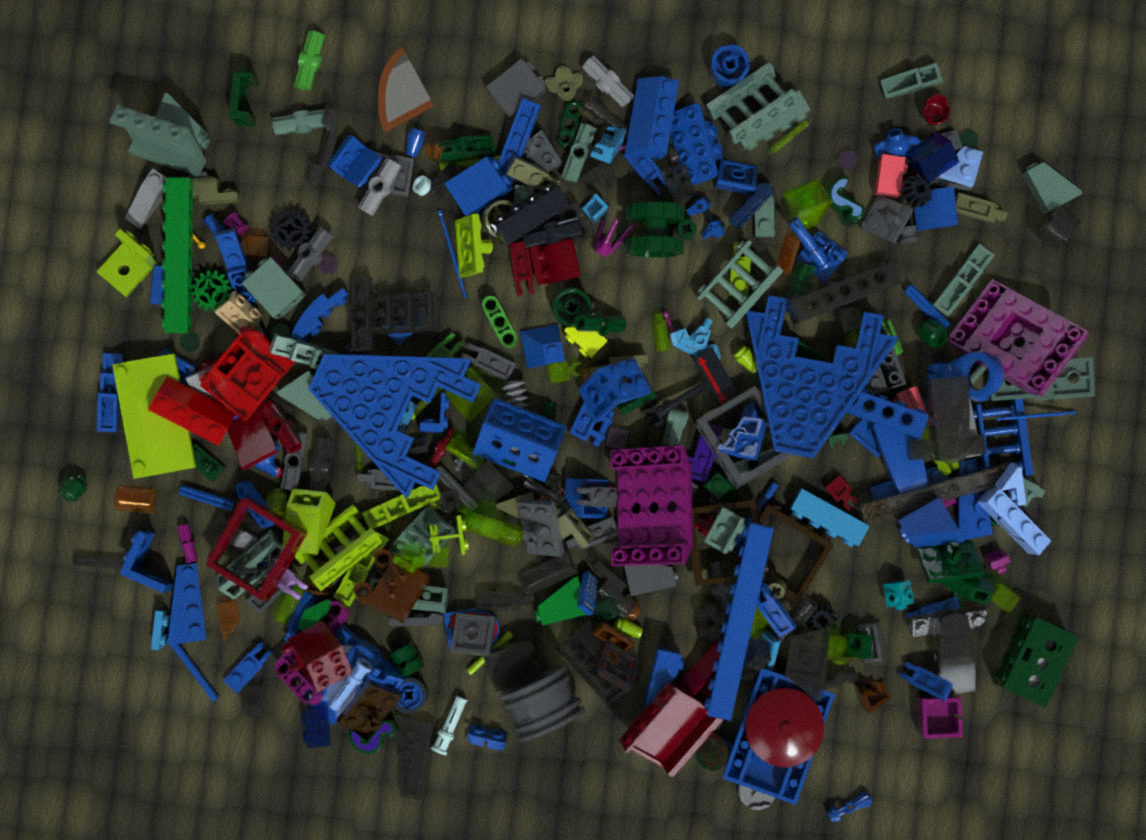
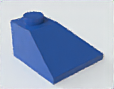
M558 324L520 331L527 369L565 362Z
M566 478L565 498L578 518L608 517V507L577 505V500H585V494L577 493V488H609V480Z

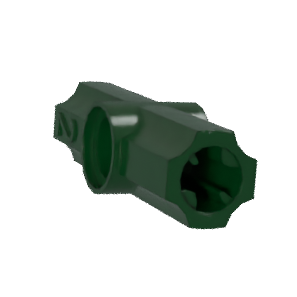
M596 311L592 315H577L574 320L575 329L578 332H597L600 336H605L610 332H624L627 327L624 316L604 315L602 311Z

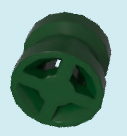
M689 219L681 221L677 227V235L682 240H690L696 233V225Z

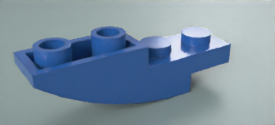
M235 228L216 232L215 237L227 266V274L233 290L242 295L248 303L257 302V299L242 284L245 281L244 277L251 270L242 242H239Z
M342 288L329 299L324 294L320 295L302 314L295 325L291 338L307 342L306 339L309 336L319 334L322 331L321 327L324 326L320 319L330 316L333 313L332 309L336 306L341 307L348 302L347 298L350 295Z

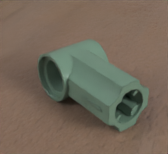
M677 408L669 411L666 420L667 426L662 440L663 444L669 446L679 445L689 412Z

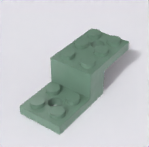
M1093 357L1070 359L1043 396L1029 394L1015 385H1007L1006 380L1003 379V383L998 391L991 395V400L1033 398L1039 401L1095 397ZM1072 373L1079 375L1077 383L1069 382V376Z

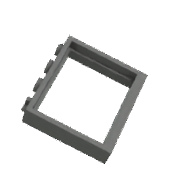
M756 386L699 418L695 423L696 428L735 489L793 456V454L780 453L741 476L728 454L718 450V446L721 443L707 422L751 396L768 421L763 392L758 390Z

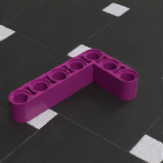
M338 601L330 603L328 614L323 616L322 621L324 623L327 622V627L332 634L347 620L350 615V609L347 605ZM340 607V613L336 615V610ZM292 650L284 653L274 666L275 673L301 701L313 705L320 703L323 698L322 691L317 692L301 669L291 672L289 666L296 662ZM288 665V670L285 673L284 669ZM300 678V684L297 686V680ZM313 691V696L309 699V693Z

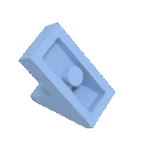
M1014 462L1010 463L995 483V487L1001 491L1008 489V496L1018 506L1025 505L1022 468Z

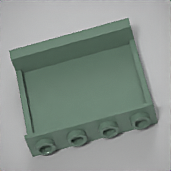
M117 105L109 122L127 130L133 140L128 150L131 155L197 177L200 176L207 160L189 128Z

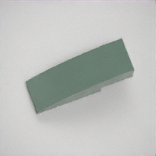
M938 63L919 69L915 68L881 80L886 99L944 83Z

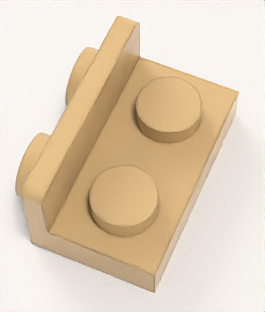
M233 291L229 299L215 310V313L237 333L242 327L247 328L250 326L252 329H255L262 318V314L258 309L254 308L236 291Z

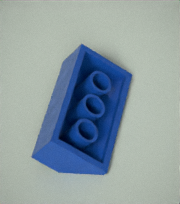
M661 76L638 78L625 152L660 160L664 158L668 149L679 80Z

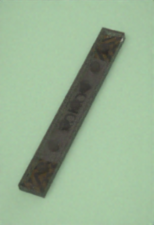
M1003 463L859 504L863 522L867 524L920 509L937 498L945 502L994 488L995 483L1010 463Z

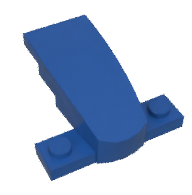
M906 414L902 416L901 421L904 424H909L912 421V417ZM878 424L873 425L879 443L878 447L885 462L883 464L891 480L869 488L873 501L900 494L903 498L919 488L948 480V477L941 473L938 466L925 470L918 438Z
M343 624L333 634L342 645L351 670L357 664L358 658H364L371 663L372 670L375 666L382 669L379 675H383L386 670L400 674L397 668L383 658V655L375 645L360 639ZM366 675L364 676V680L362 683H364V681L367 679ZM347 677L322 690L323 698L320 703L315 705L309 704L333 725L337 722V717L354 699L358 691L359 685H356L339 711H334L329 707L328 703L338 692ZM313 691L309 694V699L312 698Z

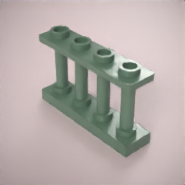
M769 62L706 105L709 115L713 120L721 117L732 129L730 136L734 144L744 140L755 130H759L764 124L775 119L780 113L791 108L797 102L796 92L793 89L785 92L774 80L776 78L774 67ZM765 85H769L779 96L772 103H769L758 91ZM751 95L763 107L756 114L743 102V100ZM734 106H737L747 117V120L739 125L727 113Z

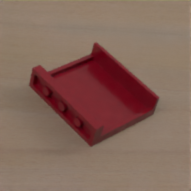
M668 682L620 737L619 742L625 752L628 753L632 750L663 767L667 775L674 777L723 720L707 716L704 702Z

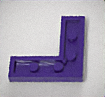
M708 423L720 441L724 427ZM701 435L694 458L688 457L691 465L692 478L707 483L715 456Z

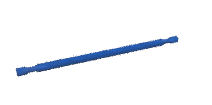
M438 210L463 297L466 298L467 294L464 290L462 278L459 277L458 264L442 211Z
M1073 410L1069 412L1061 411L996 417L995 420L1000 421L1075 414V411Z

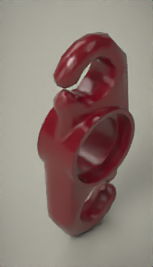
M454 427L449 428L444 438L439 441L430 461V467L435 468L439 460L445 455L454 435Z

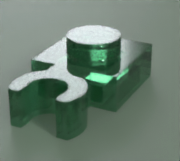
M609 598L597 602L594 608V614L598 616L596 618L597 622H600L602 618L606 621L613 619L621 612Z

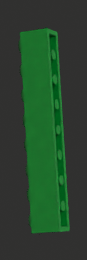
M166 177V182L163 183V192L166 193V201L163 202V212L166 213V221H163L165 240L162 243V249L165 252V259L162 261V269L165 271V279L162 280V289L165 290V298L162 299V309H165V317H162L164 333H192L191 285L193 269L194 179Z

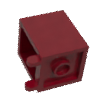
M323 621L289 638L288 643L281 647L283 653L292 650L296 662L289 666L290 671L295 672L301 669L317 692L352 674L342 645Z

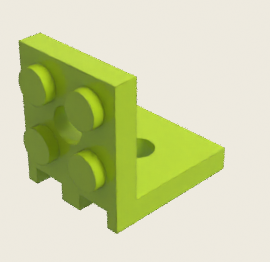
M119 229L115 236L122 244L97 270V273L127 298L154 269L157 262L152 258L154 254L143 243L139 245L140 242L129 231L124 233ZM128 266L130 269L129 273L124 276L120 275V268Z

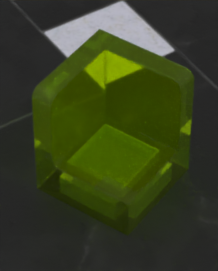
M997 583L996 587L998 589L991 597V601L997 604L998 608L1002 611L1010 613L1021 598L1003 584Z

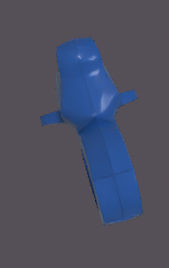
M971 352L950 363H932L928 366V377L926 380L928 393L925 405L930 409H940L948 399L958 392L973 401L989 400L990 396L998 391L1003 383L1004 367L1000 359L988 352ZM978 360L986 364L990 374L988 383L981 390L977 389L970 380L971 367Z

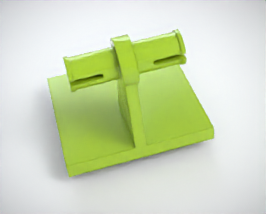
M460 515L455 516L457 534L438 536L437 525H434V532L433 525H429L431 536L429 541L432 544V553H436V548L437 552H441L439 540L458 537L459 552L461 555L466 554L465 550H469L467 538L463 537V531L466 530L465 519H461Z

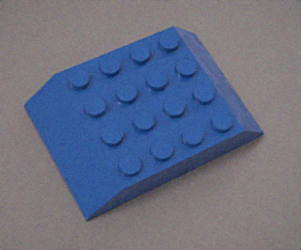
M761 667L750 689L732 740V747L728 751L722 778L796 805L813 756L804 763L792 767H778L763 761L752 750L746 737L745 721L748 710L760 695L771 689L793 688L805 693L817 704L825 724L835 694ZM738 747L746 751L744 759L735 754Z

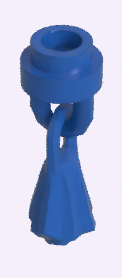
M861 792L856 798L845 803L841 808L836 809L834 806L829 808L830 811L827 814L831 822L836 821L837 823L841 821V815L851 813L860 808L869 807L872 804V797L868 793ZM852 804L853 808L849 809L848 806Z

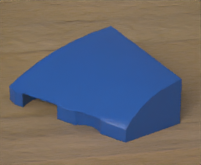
M744 416L739 422L738 427L729 433L730 437L723 445L720 444L718 446V450L736 457L757 460L766 429L764 420Z

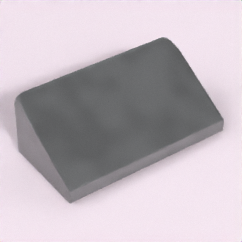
M881 622L858 625V629L867 630L868 635H873L871 651L873 659H864V663L886 660L887 654Z

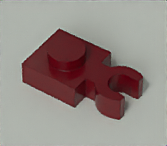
M840 475L824 487L836 502L842 499L843 507L847 510L851 509L847 504L848 500L851 499L855 504L858 503L856 497L848 494L852 489Z

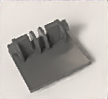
M543 130L528 140L522 156L523 160L548 172L561 166L562 160Z

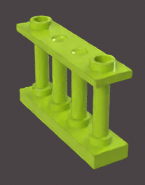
M354 505L344 510L327 526L320 549H322L330 561L320 568L312 557L314 554L297 552L295 558L301 564L306 561L314 573L310 576V579L321 591L383 542L372 528L366 531L358 521L362 515ZM351 525L360 535L352 543L343 533ZM336 537L345 547L337 555L328 546V543Z

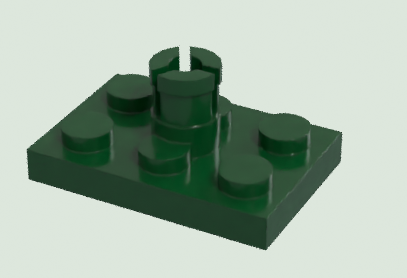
M973 541L951 542L946 545L917 548L916 554L928 584L984 576L985 570Z

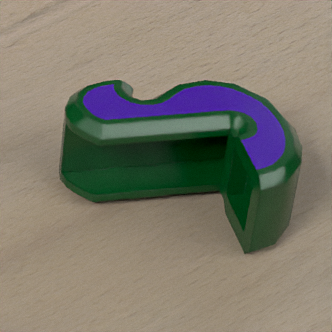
M384 718L381 721V726L374 730L369 738L363 733L351 729L349 733L350 743L356 750L364 754H373L383 745L385 735L388 738H392L397 730L396 721L393 718Z

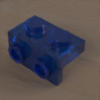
M328 706L306 707L304 712L301 713L302 724H305L306 731L303 732V741L307 743V748L331 746Z

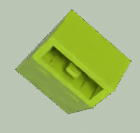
M293 489L286 506L285 519L308 533L298 549V553L318 554L336 504L327 492ZM284 530L282 550L292 535Z

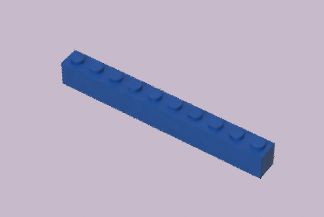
M749 522V525L744 527L742 537L745 538V543L740 545L738 553L741 561L740 565L736 564L734 576H737L736 583L731 585L730 595H733L732 601L727 603L725 614H728L727 622L723 621L721 629L724 637L723 641L719 640L717 652H720L719 659L714 661L713 671H715V677L710 679L708 690H711L710 698L706 697L704 709L707 710V716L731 721L774 530L771 526Z

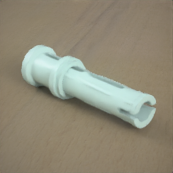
M459 696L455 697L442 729L438 730L437 740L431 746L433 751L447 755L448 745L454 739V729L468 700Z

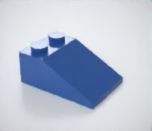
M657 646L644 699L645 707L653 701L668 682L671 683L678 674V670H682L684 659L680 651Z

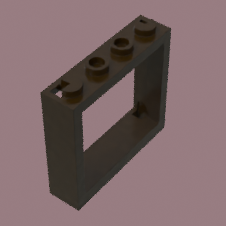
M755 500L692 508L693 546L691 548V559L696 587L736 582L737 576L731 575L702 579L694 514L720 511L722 507L725 509L750 507L751 522L762 524V522L758 523L757 515H760L759 503H755ZM767 561L765 565L763 578H766L765 573H768Z
M773 503L771 506L766 504L758 516V523L762 522L763 525L767 516L771 513L825 546L797 593L795 594L786 588L784 596L798 604L834 545L830 543L831 538L822 533L820 536L814 533L815 529L806 523L804 526L797 522L798 518L788 513L786 516L781 513L782 508ZM739 549L730 562L734 566L736 564L740 565ZM765 575L766 578L762 579V583H766L772 579ZM774 586L773 590L777 589L778 591H780V588H776Z

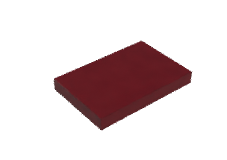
M259 407L247 422L243 421L240 417L232 420L227 432L243 470L278 453L266 420L261 414Z

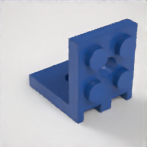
M635 358L598 368L578 389L595 423L602 421L618 404L648 395L651 392ZM623 377L627 378L630 384L625 383Z
M150 530L139 531L134 534L131 540L133 545L123 558L125 563L120 574L159 592L171 591L175 583L140 568L155 532Z

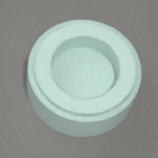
M424 175L419 176L413 183V191L420 196L428 193L431 188V180Z

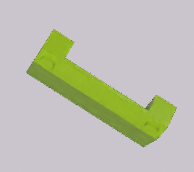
M170 354L112 365L133 479L196 468L190 432L148 411L150 404L167 376L181 383L176 355Z

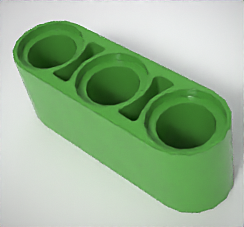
M487 296L482 301L483 310L503 347L513 348L518 340L516 333L498 299L494 296ZM488 301L496 302L495 309L488 310L486 303ZM499 317L505 319V324L502 327H497L494 324L495 320ZM505 335H513L514 341L511 344L504 343L503 338Z

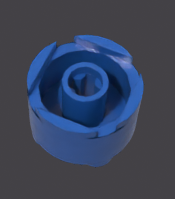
M727 45L717 49L710 63L712 79L718 85L726 88H732L745 79L750 68L747 52L738 45ZM729 64H732V68H727Z

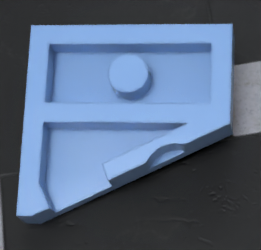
M966 146L963 147L939 170L937 177L972 188L983 152Z

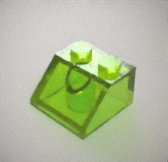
M470 367L466 371L465 377L482 384L474 402L448 390L445 393V396L449 397V401L469 422L478 416L494 398L498 397Z

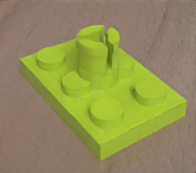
M471 214L455 221L458 271L461 278L482 273L484 268L482 253L490 254L493 250L491 239H481L479 214Z

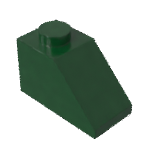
M718 472L703 485L720 504L744 500Z

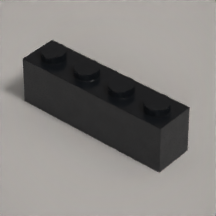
M547 184L542 187V191L538 194H531L522 204L518 203L510 208L511 211L496 216L494 218L495 221L490 223L500 244L508 246L570 205L559 185Z

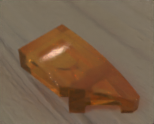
M249 235L242 241L246 256L267 257L269 237Z
M236 599L217 603L216 605L224 641H227L240 620Z

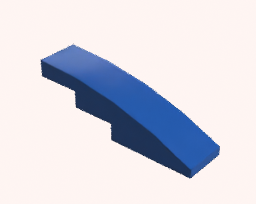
M103 353V371L100 373V392L98 393L97 431L117 432L120 404L112 365L124 362L123 353Z

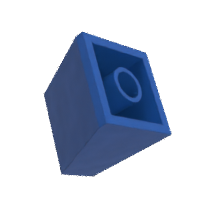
M485 157L445 183L465 216L480 214L487 204L494 200H499L514 189L511 185L510 177L502 172L500 169L501 164L496 158Z
M940 498L933 500L898 521L901 525L898 529L907 544L912 543L915 548L946 545L951 542L962 543L965 541Z

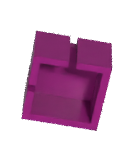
M948 695L946 701H943L935 696H917L919 735L924 739L963 737L962 719L954 716V713L962 716L961 697Z

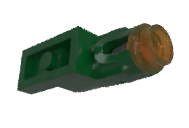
M492 135L466 136L455 140L433 142L426 148L428 159L434 162L468 160L496 154Z

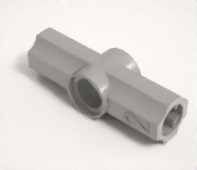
M594 55L582 66V69L595 81L597 87L604 94H608L621 108L626 106L634 97L620 82L619 77L611 69H607Z
M386 158L376 177L370 180L369 189L358 208L374 216L383 198L389 195L391 185L402 166ZM383 183L382 189L377 191V186Z

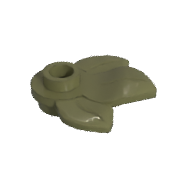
M560 65L555 72V77L545 78V83L550 92L557 93L561 99L569 101L576 95V89L582 86L583 76L581 72L572 74L569 67Z

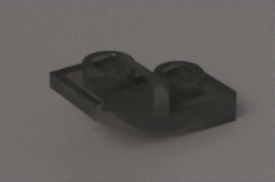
M227 516L221 517L214 531L217 536L225 531L226 523L229 519ZM239 526L229 544L242 551H246L255 543L258 536L245 526Z

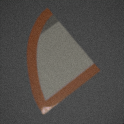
M402 47L386 63L379 82L378 112L384 133L434 107Z

